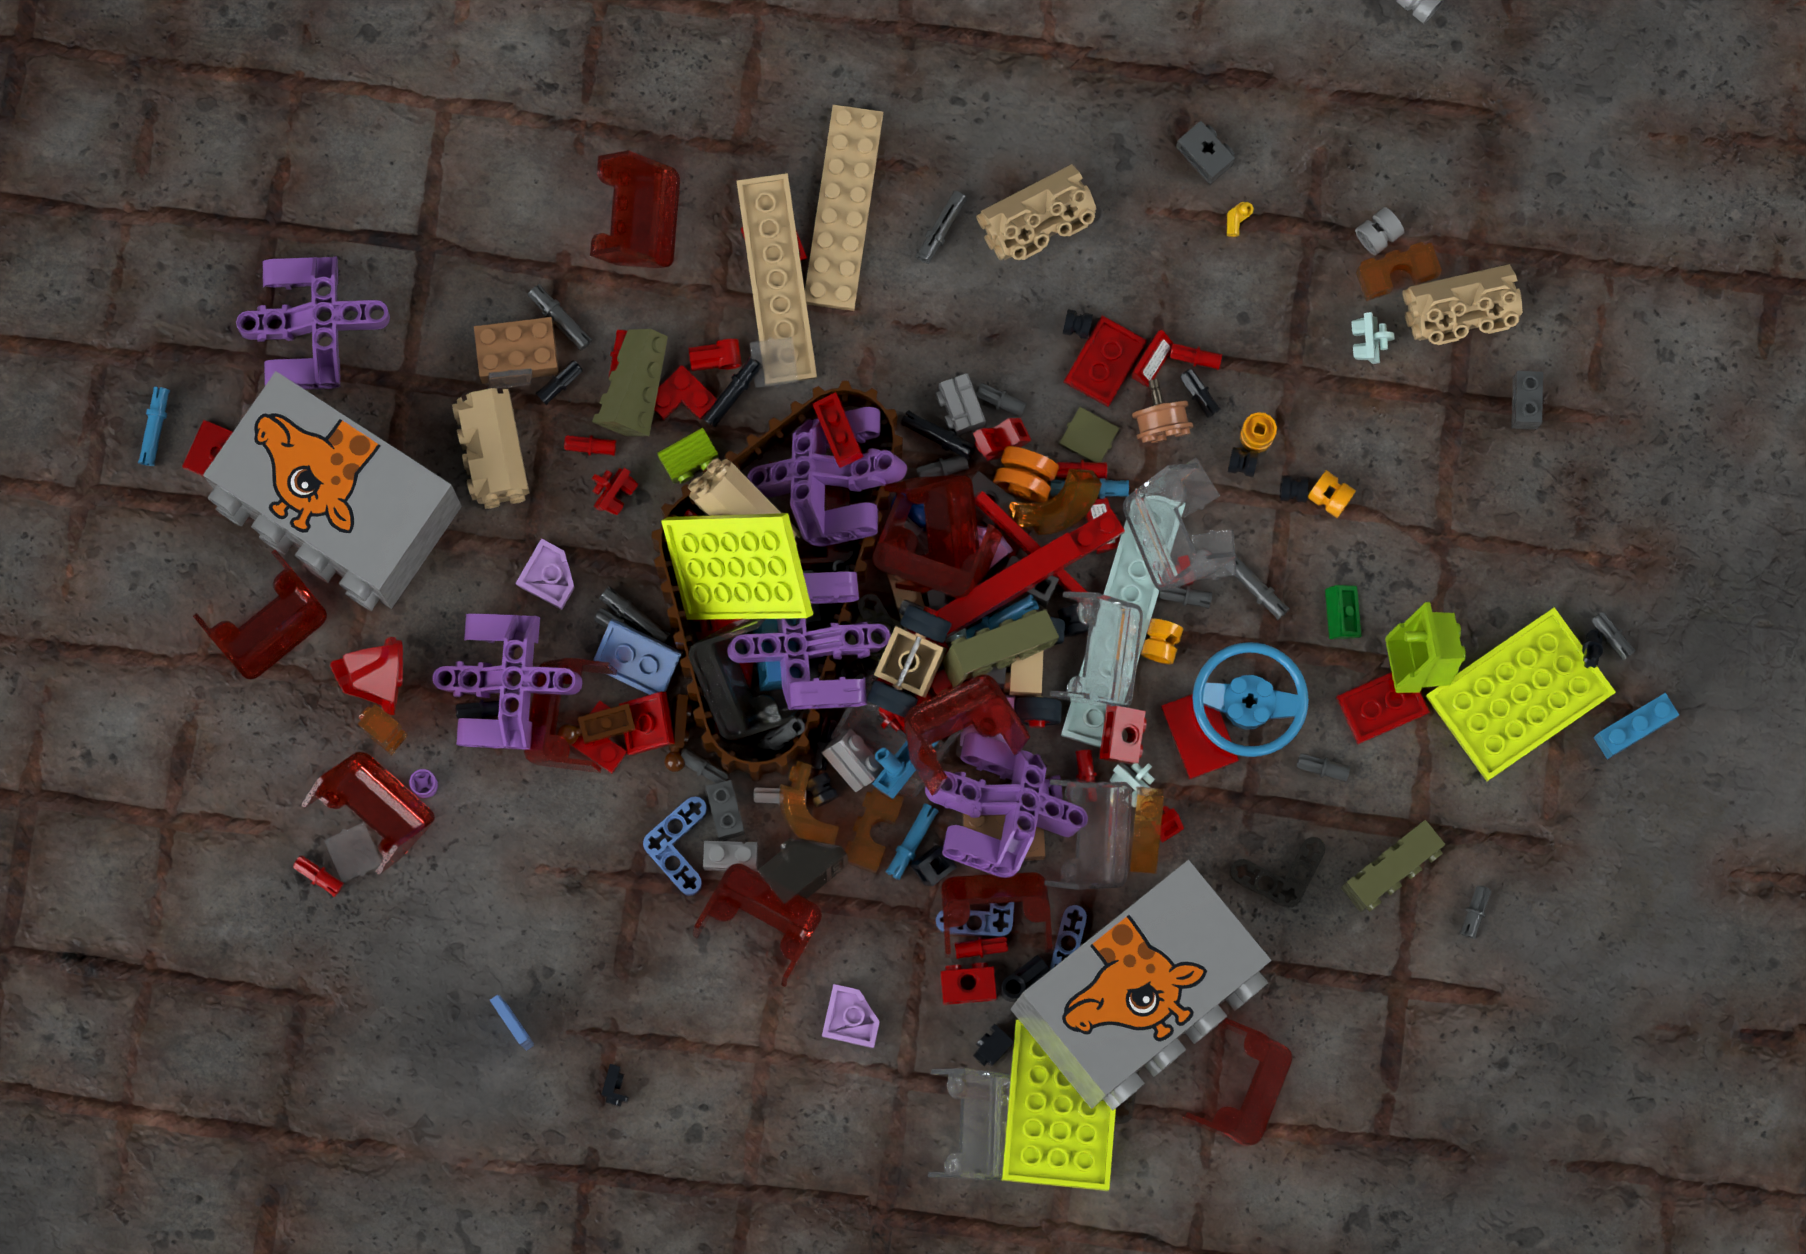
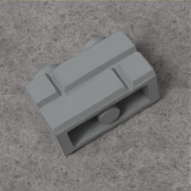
M968 374L939 383V391L935 393L940 407L945 406L948 415L944 416L949 431L954 430L957 433L956 435L959 436L985 426L986 420Z
M851 728L831 740L822 751V754L855 792L873 782L884 769L875 759V755L864 744L863 739L856 735Z
M704 841V871L757 872V842H746L743 844L742 842Z

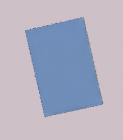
M611 619L591 667L651 695L667 691L683 652L619 621Z
M500 995L490 999V1002L517 1042L526 1051L533 1047L534 1042L506 1001Z

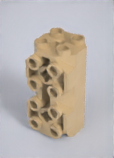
M1072 164L993 204L976 216L981 228L987 232V235L984 236L987 245L991 250L994 249L1000 261L1011 257L1016 260H1025L1042 251L1048 245L1049 237L1057 233L1064 237L1071 236L1087 228L1093 222L1096 205L1088 186H1084L1080 181L1083 177Z
M1509 264L1415 285L1403 290V299L1405 304L1408 305L1405 319L1407 326H1412L1414 339L1419 341L1428 339L1433 344L1442 345L1459 341V339L1466 337L1470 329L1479 328L1483 333L1490 334L1516 326L1520 315L1523 313L1520 289H1516L1514 284L1517 281L1516 274Z
M490 388L466 394L467 400L465 401L462 400V397L458 398L457 404H452L455 420H457L458 426L461 425L462 428L457 429L462 450H467V454H462V459L467 475H471V479H467V485L472 500H477L478 504H484L485 509L499 507L501 502L510 501L511 504L525 501V495L529 494V488L509 390L503 389V394H498L497 388Z
M716 458L712 460L707 466V471L701 477L695 478L688 486V489L691 491L689 497L707 516L781 513L728 459L720 461ZM791 523L794 538L797 536L800 539L801 532Z

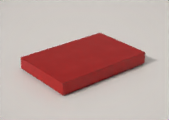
M1102 315L1067 374L1064 383L1109 408L1147 340Z
M1392 672L1336 696L1357 745L1430 713L1421 692L1396 693Z
M1193 694L1161 706L1189 780L1239 761L1237 755L1215 745L1202 731L1194 713ZM1204 706L1206 716L1212 727L1222 737L1232 742L1221 713Z

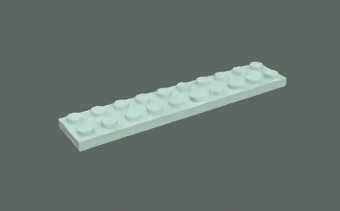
M1135 489L1124 525L1125 532L1120 538L1063 726L1062 737L1101 748L1106 707H1125L1186 503Z

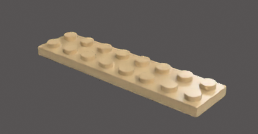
M833 105L805 286L807 305L855 311L884 114L882 111Z
M788 173L737 180L765 384L767 386L816 379L817 374Z

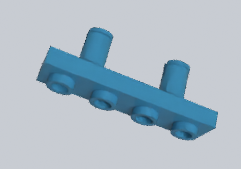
M939 702L934 705L928 714L920 707L915 706L909 719L917 728L895 756L886 748H881L876 752L875 759L884 769L872 784L893 799L959 716Z

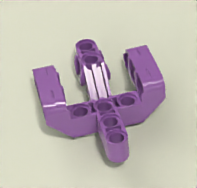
M337 257L285 258L263 261V287H285L286 290H291L292 287L311 286L312 302L294 308L290 305H282V309H266V305H261L257 307V311L242 312L236 321L240 334L245 339L262 342L270 339L292 341L294 337L312 332L313 358L265 361V386L275 371H277L303 389L340 387L338 331L382 329L388 325L390 315L387 306L382 301H338ZM322 287L331 288V292L326 296L318 294L319 289ZM375 310L384 312L383 317L378 320L372 319L371 314ZM349 311L358 313L354 320L350 321L344 318L345 314ZM322 312H330L332 314L331 318L327 321H320L318 319ZM273 320L282 321V325L278 329L269 328V324ZM247 321L256 322L252 330L243 329V325ZM323 337H330L332 339L331 344L326 347L320 346L319 341Z
M863 407L845 412L857 442L865 443V440L876 438L880 435L881 411L879 409ZM817 418L806 420L793 433L791 459L754 467L747 475L750 482L766 498L791 493L790 506L803 539L814 546H828L876 535L878 532L877 505L873 503H858L824 511L825 485L845 487L857 492L872 487L885 486L886 484L902 480L906 475L907 465L888 450L880 451L872 448L868 449V453L863 454V458L840 468L834 456L826 455V449L830 448V445Z
M856 572L803 573L811 604L846 603L859 600ZM796 618L797 626H790L786 619H777L778 633L738 635L727 648L728 657L736 663L780 661L782 690L789 710L859 707L867 705L865 678L845 679V677H840L837 680L819 681V678H813L810 681L809 659L833 655L834 659H842V655H857V658H865L870 656V653L882 650L888 644L891 634L886 626L882 624H868V622H859L851 625L831 623L829 628L806 632L805 618ZM871 633H878L882 638V643H874L871 639ZM845 634H852L856 639V644H848L845 641ZM788 641L796 642L799 646V652L790 651L787 646ZM761 643H770L773 647V653L764 652ZM735 644H744L747 648V654H739L735 650ZM790 667L798 668L801 672V678L792 677L789 672Z
M466 614L464 641L480 640L488 643L504 641L502 666H492V664L479 662L478 666H465L464 662L457 661L455 666H442L436 669L433 674V683L437 688L453 693L454 697H461L463 694H476L477 697L490 698L491 694L500 693L499 720L459 718L456 745L482 748L531 749L532 722L529 721L531 693L573 695L582 688L581 676L570 669L533 667L534 643L538 644L540 617ZM522 647V656L515 660L514 651L516 648ZM451 673L452 681L449 685L445 686L443 682L446 674ZM520 673V683L513 686L512 677ZM476 674L477 683L470 687L469 678ZM545 674L547 681L545 685L539 687L537 680L539 676ZM571 675L572 684L568 688H564V678ZM517 699L519 707L515 712H511L510 704Z
M971 732L965 734L960 756L961 760L977 767V770L992 772L1000 775V778L1004 780L1008 778L1012 780V784L986 785L985 780L980 779L978 782L965 777L966 773L964 772L951 773L943 771L935 776L925 787L926 796L930 801L945 808L967 814L972 818H978L980 815H1006L1001 840L963 826L951 825L947 828L942 851L943 855L951 860L999 877H1011L1019 871L1033 842L1036 827L1064 837H1071L1083 828L1088 821L1086 811L1080 806L1042 793L1047 768L1040 755H1033L1019 747L1017 748L979 733Z

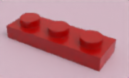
M835 392L813 403L838 466L842 468L863 458L864 456L837 393Z

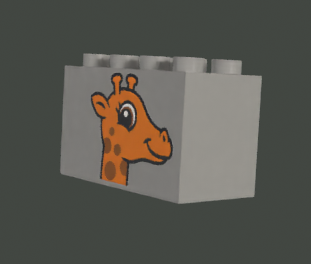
M275 371L203 474L213 488L208 499L217 506L216 510L241 527L248 517H251L255 520L251 527L260 534L259 538L284 555L291 545H294L299 549L295 556L304 562L302 566L327 583L337 573L343 577L339 585L347 590L345 594L370 611L373 610L378 601L390 609L393 608L462 507L450 483L277 371Z
M1187 860L1025 990L1011 1007V1011L1091 1109L1104 1100L1113 1111L1145 1084L1137 1074L1140 1069L1145 1067L1154 1078L1186 1051V1048L1178 1038L1186 1034L1193 1044L1197 1043L1227 1017L1226 1013L1219 1006L1226 1000L1231 1008L1236 1011L1267 985L1268 981L1260 971L1272 960L1193 864Z

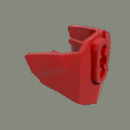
M389 637L385 639L384 646L347 653L341 659L330 663L331 670L343 693L381 705L384 712L389 715H395L399 692L398 687L402 686L403 680L402 640H396V637Z

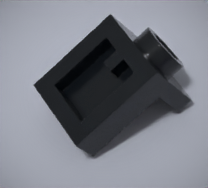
M610 1064L601 1095L606 1097V1103L621 1107L622 1102L628 1103L629 1097L614 1092L615 1089H621L625 1074L620 1073V1066Z

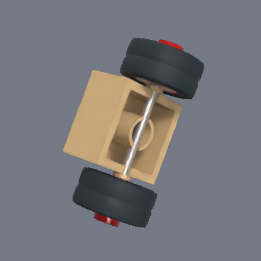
M913 605L907 606L900 624L917 633L913 634L895 626L874 673L875 676L893 683V686L875 680L867 696V700L870 703L880 707L878 711L891 717L896 714L909 719L918 699L902 691L903 688L921 697L927 696L947 648L925 638L928 637L943 643L952 624L938 617L940 612L927 606L924 609Z
M1050 617L1059 635L1054 645L1062 644L1064 642V620ZM1043 651L1023 660H1020L1019 656L1015 657L1016 661L1008 666L1010 667L1009 673H1005L1004 685L1005 693H1009V696H1016L1014 722L1029 725L1031 728H1045V726L1059 724L1061 722V701L1041 697Z

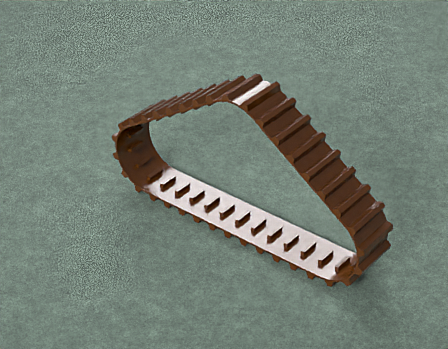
M842 381L839 388L824 391L819 386L813 388V398L804 404L794 401L790 404L791 414L782 421L773 417L768 421V432L760 438L751 434L747 437V448L738 455L729 451L725 454V459L732 462L740 471L754 460L762 459L763 454L778 442L780 444L784 442V437L816 414L813 403L835 392L840 398L843 407H874L881 411L880 427L882 431L887 430L891 442H887L886 450L892 452L900 459H902L903 438L895 434L897 430V413L895 409L884 408L878 401V391L873 388L867 392L852 389L849 381ZM897 482L880 486L879 491H873L872 500L876 501L875 505H877L878 509L877 534H881L883 528V515L880 513V510H888L890 506V489L887 486H895ZM685 484L681 488L683 497L677 500L674 505L664 503L661 508L663 519L667 517H681L686 513L687 509L693 508L695 510L698 507L689 497L691 493L688 489L689 485ZM661 524L660 529L652 531L651 538L654 549L661 554L654 559L659 579H666L660 585L666 604H673L667 610L671 628L680 629L679 632L673 635L676 648L687 655L680 660L684 678L693 679V682L686 687L690 702L700 705V707L693 711L697 728L706 729V732L701 737L703 746L707 753L716 752L721 759L723 770L729 774L737 769L741 772L750 773L752 781H759L762 774L774 771L784 776L789 773L788 764L794 761L798 755L807 756L809 754L810 743L808 737L811 731H819L821 724L820 714L817 712V709H810L809 715L803 713L802 721L806 725L800 738L795 737L793 739L794 746L783 755L779 752L775 755V759L758 762V759H752V762L743 761L736 758V753L733 751L728 754L718 746L717 743L720 742L718 734L716 733L711 736L707 725L708 721L713 720L711 711L704 713L700 698L706 695L705 687H697L694 671L700 670L698 661L691 662L687 646L693 645L691 635L684 636L681 621L687 620L685 610L678 612L674 596L680 595L678 585L671 586L668 571H672L674 568L672 560L665 562V547H668ZM872 536L865 537L864 540L858 539L857 549L860 550L857 563L856 565L850 564L849 572L857 573L858 584L865 583L867 579V564L864 562V559H873L875 539ZM859 600L844 603L840 615H834V623L851 625L852 617L848 610L849 608H857ZM833 655L827 656L825 664L819 663L818 673H821L819 681L835 680L836 664L832 662Z

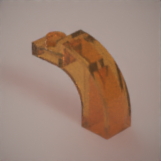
M1069 469L1062 490L1054 498L1043 503L1011 502L1008 512L1018 525L1022 527L1032 525L1038 535L1057 533L1076 524L1089 512L1098 497L1102 483L1093 470Z
M797 761V765L792 766L789 775V781H792L791 786L785 784L780 786L779 803L783 818L790 830L798 838L815 848L833 852L839 827L835 824L816 820L808 812L804 797L812 765Z

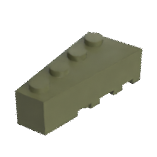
M630 329L627 331L617 357L619 364L617 369L610 374L608 379L611 381L608 392L603 393L599 403L602 404L599 414L594 415L593 423L626 437L650 435L668 336L652 329Z
M1031 610L1022 615V618L1014 621L1011 618L1001 622L998 628L992 630L989 627L975 633L974 637L967 639L964 636L954 640L941 662L954 691L963 687L962 683L964 680L973 677L974 681L985 677V674L992 671L995 666L999 670L1008 667L1016 661L1015 657L1017 656L1020 657V660H1023L1054 646L1059 635L1047 610L1039 612Z
M1424 820L1394 846H1391L1376 858L1375 861L1364 867L1355 877L1353 876L1341 889L1360 912L1366 908L1370 912L1382 903L1379 898L1387 892L1389 895H1392L1402 887L1400 881L1408 876L1412 879L1423 869L1420 865L1428 859L1432 863L1441 856L1443 852L1440 849L1446 844L1429 823Z

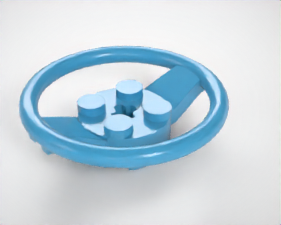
M1254 642L1238 643L1218 651L1203 665L1194 684L1193 708L1200 728L1215 745L1235 755L1256 757L1280 750L1298 734L1304 724L1308 711V690L1301 671L1286 654L1266 644ZM1241 653H1259L1275 659L1286 668L1294 680L1298 695L1273 690L1270 682L1255 675L1237 677L1232 680L1231 684L1206 683L1215 667L1225 659ZM1250 696L1253 698L1252 700H1255L1256 704H1253L1251 708H1246V703H1242V699ZM1204 706L1226 714L1234 726L1245 730L1256 729L1265 724L1269 719L1295 718L1287 731L1276 740L1260 746H1243L1230 742L1217 733L1206 716Z

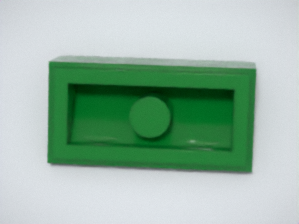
M1335 585L1326 588L1325 597L1329 639L1361 638L1357 586Z

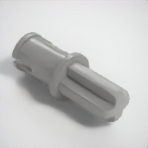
M782 785L779 788L755 787L753 799L755 803L779 804V806H782V804L806 805V788H783Z

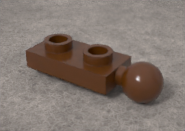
M678 694L673 698L671 723L675 743L669 745L668 750H671V752L666 755L664 760L666 768L672 772H678L685 766V761L681 756V749L684 748V744H688L689 740L686 718H690L692 705L688 703V695Z
M629 704L578 717L580 726L575 727L572 724L561 726L558 731V738L563 744L572 745L579 737L583 736L584 743L588 744L635 731Z

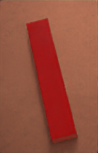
M984 491L977 492L972 497V501L1028 555L1042 548ZM1064 569L1053 574V576L1059 578L1058 584L1078 604L1086 607L1090 606L1095 600Z

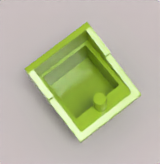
M1425 602L1404 623H1399L1386 636L1385 642L1396 693L1420 692L1422 687L1446 686L1452 683L1455 675L1458 674L1461 663L1465 661L1466 657L1465 647L1461 646L1460 642L1461 627L1459 623H1456L1455 613L1432 612L1430 602Z

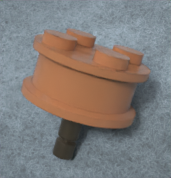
M1159 379L1148 381L1154 406L1132 413L1133 419H1137L1140 434L1137 435V440H1142V443H1158L1166 441V437H1181L1191 434L1190 429L1193 428V423L1188 422L1185 410L1189 406L1188 401L1164 403Z

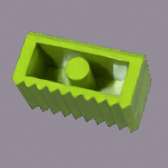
M703 428L657 453L658 458L674 484L678 481L680 484L689 481L694 477L693 473L701 468L704 471L712 460L719 459L715 447Z

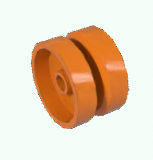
M1005 447L1001 462L1005 467L997 469L993 483L1014 496L1034 502H1046L1051 491V487L1047 482L1055 480L1059 469L1058 464L1046 456L1024 448Z

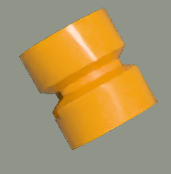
M1261 412L1251 414L1246 418L1240 432V440L1246 450L1261 453L1271 446L1277 431L1274 419L1270 415Z
M1326 470L1307 498L1318 506L1324 504L1325 510L1338 518L1356 493V490L1346 483L1339 484L1338 477ZM1329 487L1336 490L1330 499L1324 495Z
M1151 619L1147 631L1150 638L1144 641L1141 655L1155 662L1173 664L1177 652L1174 645L1180 642L1183 627L1166 620Z

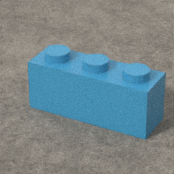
M1664 693L1600 731L1593 738L1605 757L1609 759L1673 721L1679 716V713L1667 694Z

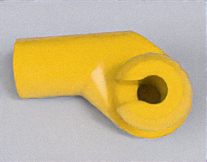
M1241 202L1228 211L1227 236H1239L1240 223L1252 215L1254 211L1251 203Z

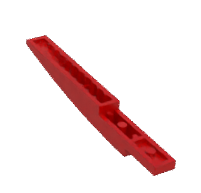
M1112 509L1071 533H1065L937 610L940 612L938 617L952 623L946 639L1031 590L1036 584L1124 534L1125 530ZM907 629V631H909V632H911V633H913V634H916V633H917V632H914V631H912V630H910V629ZM928 637L925 638L933 643H938L937 641L930 639Z

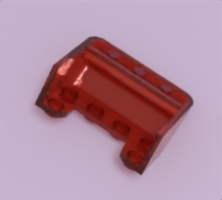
M629 150L598 156L597 175L602 183L614 187L610 235L599 233L593 236L590 256L617 266L665 268L671 266L674 261L680 189L678 172L673 167Z

